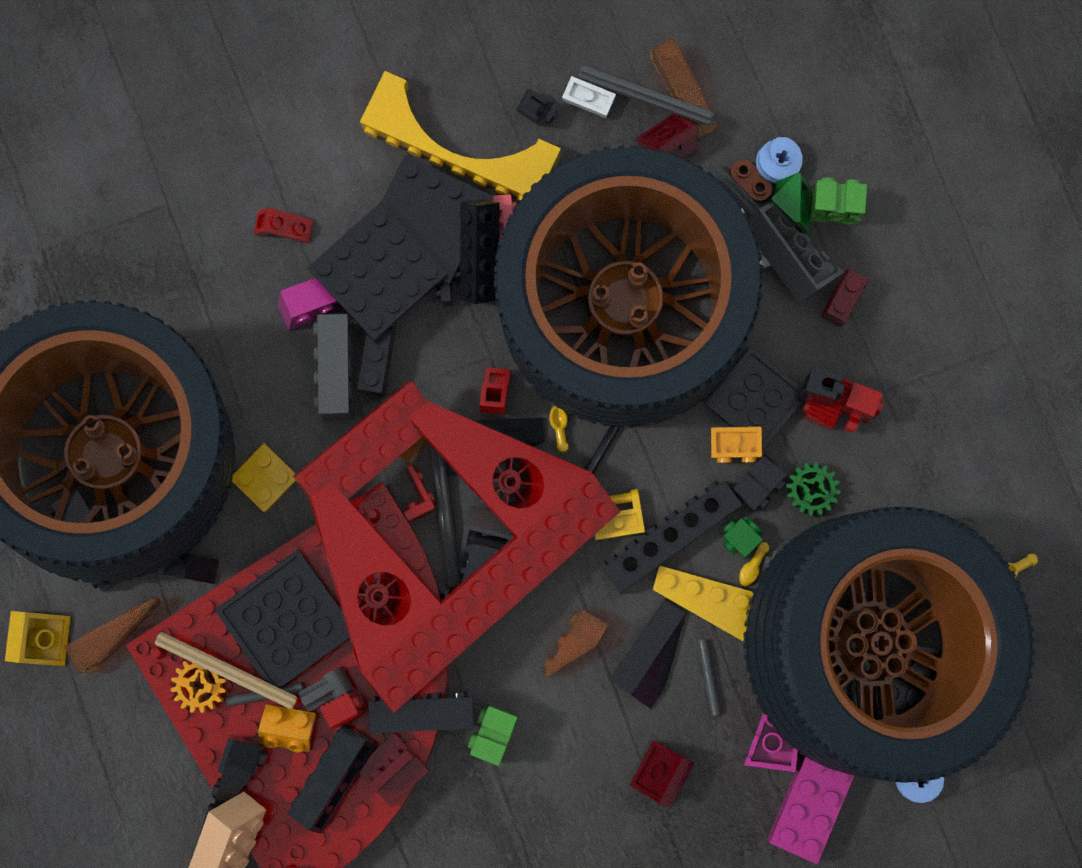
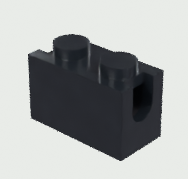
M813 366L806 375L800 399L829 407L834 401L837 402L838 398H841L845 383H841L843 375Z

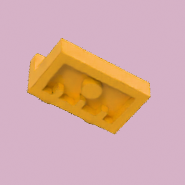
M761 427L711 428V458H717V463L732 462V457H742V462H757V457H762Z

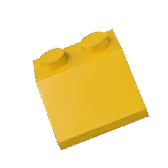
M11 611L5 661L65 666L71 616Z

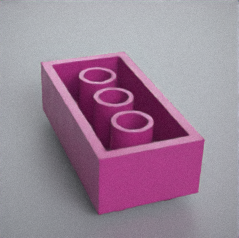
M802 755L767 837V841L818 864L854 775L829 769Z

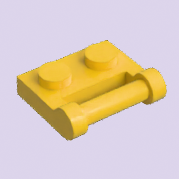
M632 489L628 493L609 495L615 504L632 502L633 509L622 510L595 534V541L644 533L645 529L638 489Z

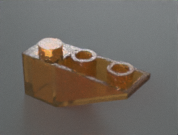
M583 609L580 614L575 611L568 623L572 627L568 635L562 634L555 646L559 648L556 656L550 655L543 666V669L546 670L544 676L549 677L595 648L608 624Z

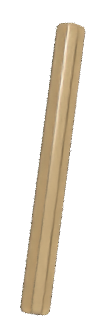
M160 632L155 640L157 646L289 709H292L297 702L295 695L163 632Z

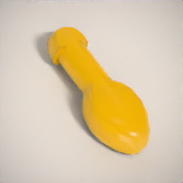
M553 406L549 414V421L552 428L555 429L556 448L558 452L566 453L569 449V443H567L565 434L568 417L565 411Z
M760 542L756 546L757 550L751 561L744 564L741 568L739 581L742 586H749L757 580L760 572L759 565L765 554L769 552L767 542Z
M1032 553L1028 554L1016 563H1008L1010 565L1008 568L1010 571H1014L1016 578L1020 571L1030 566H1035L1038 563V557Z

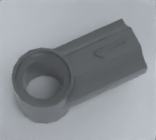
M342 666L321 677L320 681L298 693L308 712L354 689Z

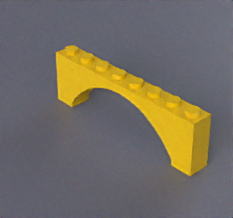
M384 71L360 120L363 132L368 136L384 138L387 144L395 148L402 146L408 149L407 152L415 157L420 158L422 155L429 158V162L435 166H447L451 168V172L460 177L467 175L474 178L473 181L483 187H486V185L492 186L501 195L511 194L517 198L518 202L521 201L525 192L529 193L531 186L541 180L545 173L549 174L552 172V168L557 165L561 157V148L541 139H538L535 145L524 151L501 158L474 159L452 153L434 142L417 123L408 104L406 93L409 87L407 80L387 71Z

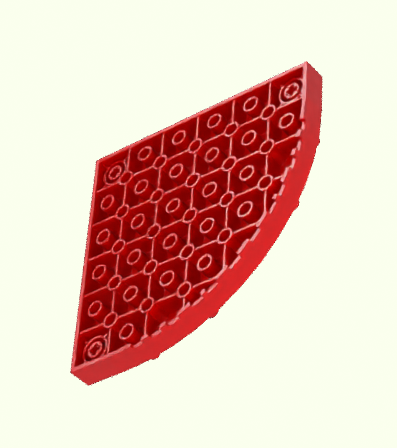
M381 482L351 501L350 503L440 602L441 593L427 553L387 486ZM317 524L126 644V647L212 789L218 778L222 777V773L218 772V768L228 738L238 736L259 743L258 729L265 705L287 707L270 699L228 707L226 703L227 696L253 692L228 680V682L222 684V687L228 691L220 693L223 702L215 701V709L211 710L207 706L205 713H201L199 707L195 713L190 712V706L182 709L183 701L174 700L178 693L171 691V688L176 687V683L171 681V678L179 676L175 670L176 668L184 669V661H188L191 664L192 662L157 646L155 640L158 634L163 632L263 680L215 609L297 549L300 550L340 606ZM380 572L379 583L385 584L390 577L385 572ZM374 573L365 578L368 583L374 582ZM392 584L387 588L389 595H395V586ZM357 596L358 605H360L363 601ZM389 598L386 603L388 609L393 605V598ZM367 605L362 610V613L370 619L371 607ZM382 607L376 609L375 618L386 614ZM350 638L286 684L302 682L304 689L320 681L321 677L342 666L354 688L350 692L360 693L366 705L363 708L364 714L344 725L356 729L376 743L377 746L373 752L391 735L396 733L426 766L439 730L370 733L369 702L375 701V696H378V694L359 672ZM449 665L416 693V699H426V694L442 693V698H446L449 683ZM198 668L191 670L186 677L193 676ZM210 672L209 677L215 683V679ZM200 681L195 682V686L198 689L204 688V684L200 683ZM184 687L185 694L189 698L190 694L186 687ZM213 693L204 695L201 702L208 700ZM293 694L297 697V702L292 709L308 712L299 694ZM320 707L310 711L316 713V721L310 739V751L293 752L288 748L266 747L264 752H267L268 756L264 767H259L257 773L243 790V792L266 809L262 820L263 826L258 831L255 838L256 844L250 852L260 868H343L384 831L404 806L415 785L390 807L378 792L373 793L367 786L370 783L359 773L322 834L309 831L289 816L288 812L291 809L293 800L301 793L306 779L314 772L319 764L321 755L331 745L334 734L342 727L331 730Z

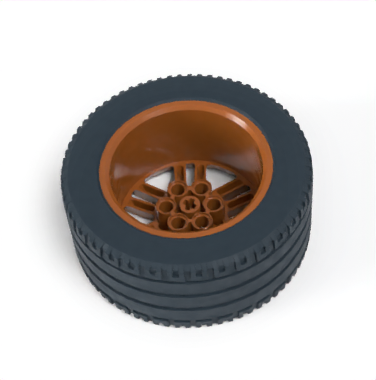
M883 507L825 520L806 529L799 534L800 536L794 537L782 547L784 550L778 551L775 557L768 563L770 566L764 569L761 578L757 581L758 587L754 588L752 592L753 596L749 601L751 606L746 612L747 619L744 624L747 627L743 635L745 638L743 649H746V655H744V660H746L747 664L746 671L750 674L748 679L752 685L753 694H756L758 697L756 701L761 706L763 714L769 717L767 719L769 723L773 725L777 733L782 734V738L794 749H799V753L829 769L849 775L901 783L923 782L950 776L953 773L960 772L962 768H968L972 763L978 762L980 756H986L991 748L997 746L996 742L1002 740L1005 737V732L1011 729L1010 724L1016 721V715L1023 707L1021 706L1022 701H1025L1027 698L1025 693L1030 688V684H1028L1029 678L1033 676L1031 667H1034L1035 662L1032 661V655H1035V650H1033L1035 638H1032L1034 627L1031 626L1030 620H1032V616L1028 614L1027 610L1029 605L1025 603V593L1021 592L1019 588L1021 584L1019 581H1016L1014 571H1010L1008 568L1010 566L1008 562L1002 559V554L994 550L995 547L989 544L984 536H978L976 530L969 528L965 523H959V520L951 518L946 514L938 515L937 511L916 507ZM885 570L895 572L916 585V589L893 608L886 606ZM867 571L869 602L865 600L862 573ZM848 587L850 608L844 610L837 606V603ZM924 599H927L931 606L909 622H906L904 616ZM861 616H864L866 619L864 628L860 625ZM884 617L887 619L888 627L884 623ZM832 618L835 619L833 627L830 626ZM935 620H938L941 633V658H937L916 647L917 639L915 634ZM851 639L856 643V648L853 652L849 647ZM875 641H879V646H875ZM891 659V665L888 669V662ZM914 660L936 671L934 681L911 669L908 666V662ZM865 661H868L870 665L867 673H865L863 668ZM837 665L840 671L835 675L833 667ZM895 677L905 679L926 693L925 697L918 704L900 715L895 713L892 683ZM851 680L857 682V706L842 689ZM874 686H876L879 720L873 718Z

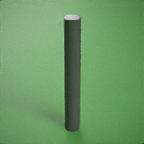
M699 640L698 647L711 716L720 715L721 710L708 640Z
M300 682L285 685L280 689L291 694H297L304 690L303 683ZM255 692L227 696L226 703L229 707L268 698Z

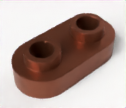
M742 159L732 165L730 176L756 203H763L768 200L772 192L771 183L760 175L757 168L750 161ZM745 168L748 173L745 175L740 174L739 169ZM761 185L764 191L758 192L755 187Z

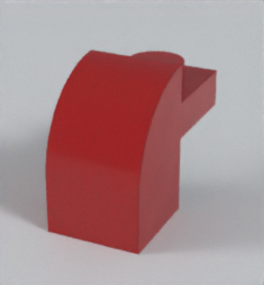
M486 367L485 379L481 390L480 413L506 414L511 370Z

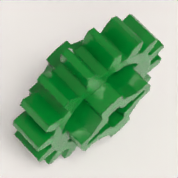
M815 462L812 468L809 467L808 463H804L803 471L797 467L794 469L796 476L789 475L788 479L792 481V484H786L785 488L791 490V493L786 495V498H793L794 501L790 506L795 507L798 505L800 507L798 510L799 514L807 510L808 517H811L814 511H816L818 516H821L823 508L827 512L832 510L829 503L836 504L838 502L834 495L841 493L840 490L835 489V486L840 481H833L832 477L835 475V472L833 471L828 474L826 472L827 465L819 469L818 462ZM808 473L816 474L812 479L802 478L803 475ZM824 479L828 483L829 491L824 487ZM815 484V490L818 491V493H814L813 495L809 494L810 489L807 486ZM796 488L801 490L803 496L801 500L798 497ZM816 499L824 501L821 505H810Z

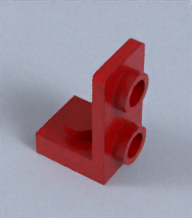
M268 207L257 212L254 235L264 237L274 234L308 243L310 241L313 220Z
M409 465L406 467L405 472L422 502L419 504L416 501L405 507L406 511L403 512V515L409 523H412L432 513L435 508L433 504L436 501L430 490L426 491L423 487L422 482H424V479L419 469L414 470L413 466Z

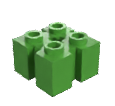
M834 178L817 180L811 192L809 222H838V224L858 225L865 214L867 184H861L859 180H846L845 184H837Z
M489 705L488 709H482L477 721L478 724H481L479 733L474 732L468 745V748L472 749L470 755L499 766L519 715L493 705Z

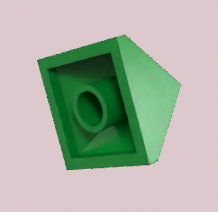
M796 173L776 181V194L771 200L804 234H809L808 183L801 173Z

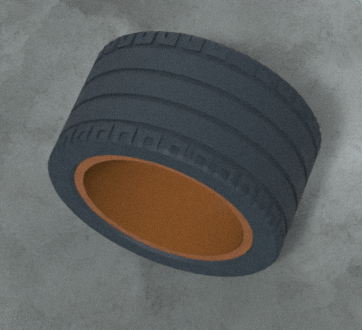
M624 145L612 149L604 147L602 151L595 149L585 155L579 154L576 156V159H568L559 167L555 166L552 168V172L549 174L545 173L541 180L531 186L529 193L525 192L521 201L515 205L513 215H509L508 222L505 228H503V238L499 239L495 257L494 288L497 308L508 349L514 362L517 363L518 369L529 384L532 383L534 389L545 397L548 402H554V406L566 411L569 415H577L578 419H584L594 424L600 422L603 423V426H647L650 422L657 424L674 418L678 413L681 415L685 411L697 406L699 401L705 400L726 378L737 361L755 324L762 298V292H760L763 286V265L760 264L761 252H759L758 240L753 236L755 232L753 226L750 225L747 214L742 212L741 204L736 202L730 190L726 191L725 185L721 181L718 182L713 178V174L710 172L706 173L703 171V167L700 165L696 166L690 163V160L684 158V160L678 158V155L675 153L672 155L664 153L662 149H658V151L651 150L652 147H646L645 149L637 148V146L631 145V148H624ZM615 219H625L620 252L594 224ZM629 219L637 220L635 255L632 261H627L625 256ZM641 221L656 224L671 232L640 254ZM585 228L591 232L616 260V262L605 266L599 272L589 269L576 235ZM676 237H679L687 244L669 274L665 278H657L643 262ZM570 238L583 273L550 262L555 253ZM692 250L699 259L707 277L672 282ZM548 267L591 283V285L576 287L546 274L545 271ZM542 279H546L573 292L542 307L539 302ZM709 283L710 287L707 290L675 297L662 292V290ZM711 295V315L708 324L680 305L679 302ZM588 300L592 316L583 325L551 327L544 315L574 301ZM662 308H670L703 331L694 341L662 333L655 321ZM599 325L601 331L594 345L584 355L576 352ZM645 330L651 336L664 361L655 363L645 345L643 334ZM582 334L572 348L558 335ZM611 334L633 337L635 347L630 367L608 365L607 341ZM661 342L686 348L668 358ZM599 347L601 363L589 359ZM641 351L650 365L637 367Z
M79 300L72 304L64 302L61 303V306L56 307L51 305L46 310L40 311L38 309L30 316H23L22 320L17 323L12 322L5 331L2 329L0 331V541L36 566L50 573H56L60 577L74 581L80 579L86 583L93 582L105 584V581H110L111 583L131 581L133 577L139 579L150 573L154 574L158 572L157 569L161 567L166 568L169 564L181 559L180 556L185 552L189 553L191 548L201 541L203 534L207 535L210 531V527L218 519L216 517L218 512H222L223 505L229 496L227 491L232 486L235 470L233 467V463H235V443L233 441L234 435L229 416L212 374L190 342L186 343V339L181 333L179 334L169 324L166 326L160 318H155L146 311L142 313L135 307H126L121 303L114 305L111 301H104L102 303L96 302V300H89V303H84L82 300ZM105 373L115 410L110 415H89L92 375ZM112 373L127 374L143 379L124 408L122 407ZM84 377L79 414L55 391L73 380ZM148 383L154 384L138 414L125 420ZM159 388L166 392L177 403L179 408L144 417ZM50 394L77 418L79 424L76 427L68 425L45 400ZM41 403L48 408L64 427L25 430L29 419ZM180 418L181 432L158 448L142 446L137 435L141 428ZM68 437L64 448L65 456L57 462L19 449L22 438ZM179 444L176 459L163 456ZM18 456L54 470L31 484L22 487ZM142 459L172 464L173 466L170 472L159 471L142 462ZM67 472L61 484L27 499L26 493ZM136 473L148 478L156 489L139 506L135 505L124 495L121 487L127 484ZM157 477H163L166 479L162 484H160ZM79 484L94 490L95 504L80 523L61 521L70 494ZM109 490L117 503L119 515L110 519L106 491ZM63 491L54 519L36 512L31 505ZM124 506L129 508L131 511L124 514ZM103 511L104 521L91 523Z

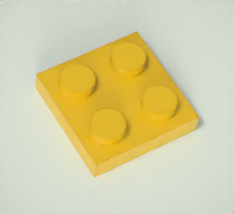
M264 443L234 473L232 482L264 513H267L296 483V480L293 478L296 473Z

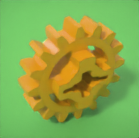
M184 661V669L176 668L175 671L179 676L171 678V681L176 683V687L171 688V691L178 693L174 698L175 701H183L182 709L190 706V712L195 713L199 707L200 712L205 713L207 706L211 710L216 708L215 701L223 702L220 693L228 691L222 687V684L228 682V679L221 678L220 675L193 662L191 664L188 661ZM198 668L193 676L186 677L191 670ZM210 672L215 679V683L209 677ZM200 681V683L204 684V688L198 689L195 686V682ZM184 687H186L190 694L189 698L185 694ZM213 693L208 700L201 702L204 695Z

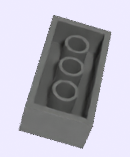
M348 314L317 315L318 322L313 324L314 337L318 339V346L314 347V361L318 362V371H314V385L318 386V396H314V409L318 411V414L325 421L355 420L354 323Z

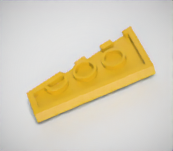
M659 565L653 587L654 591L741 641L744 640L743 635L747 627L744 624L747 619L746 612L751 606L749 601L753 596L752 591Z

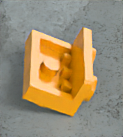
M266 704L258 729L259 743L269 748L282 747L288 748L293 752H309L316 713Z

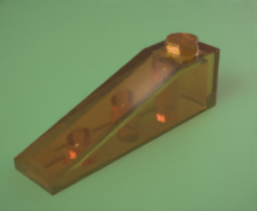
M672 37L651 48L650 59L671 96L710 111L674 38ZM687 119L696 126L699 132L695 135L696 139L718 129L714 119L709 126Z
M153 597L64 646L77 672H87L90 675L102 668L100 664L107 661L160 605V599Z

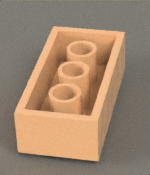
M242 792L209 811L189 868H245L249 862L248 856L250 851L256 844V835L263 826L262 820L266 809L245 792Z

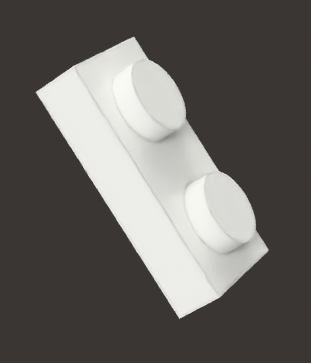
M571 76L562 96V101L607 119L616 94Z

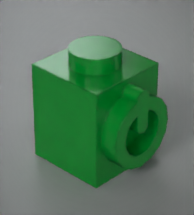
M746 516L738 522L732 520L723 529L726 533L722 537L725 540L723 543L724 547L733 555L737 552L743 559L763 540L760 537L763 534L762 531Z

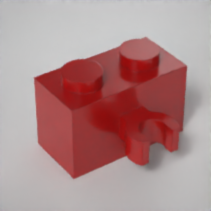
M854 382L850 386L840 412L849 417L844 430L854 433L859 421L867 423L871 419H875L876 415L879 416L884 402L881 401L883 393Z

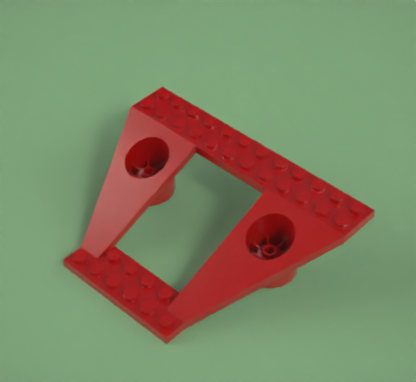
M408 381L293 476L309 497L359 672L393 713L621 512L592 472L427 401L412 381ZM422 437L431 444L514 536L440 602L348 501L352 495ZM513 459L521 465L516 471L512 470ZM506 460V469L502 470L499 463ZM523 471L525 473V482H521L519 475ZM521 484H525L523 493L520 494L518 489ZM500 491L503 492L502 500L497 495ZM509 494H514L517 500L508 505ZM380 572H385L390 577L385 584L379 583ZM374 573V582L368 583L365 578ZM392 584L395 586V595H389L387 590ZM357 596L363 601L360 605H358ZM389 598H393V605L388 609L386 603ZM367 605L371 607L370 619L362 613V610ZM382 607L386 614L375 618L376 609Z

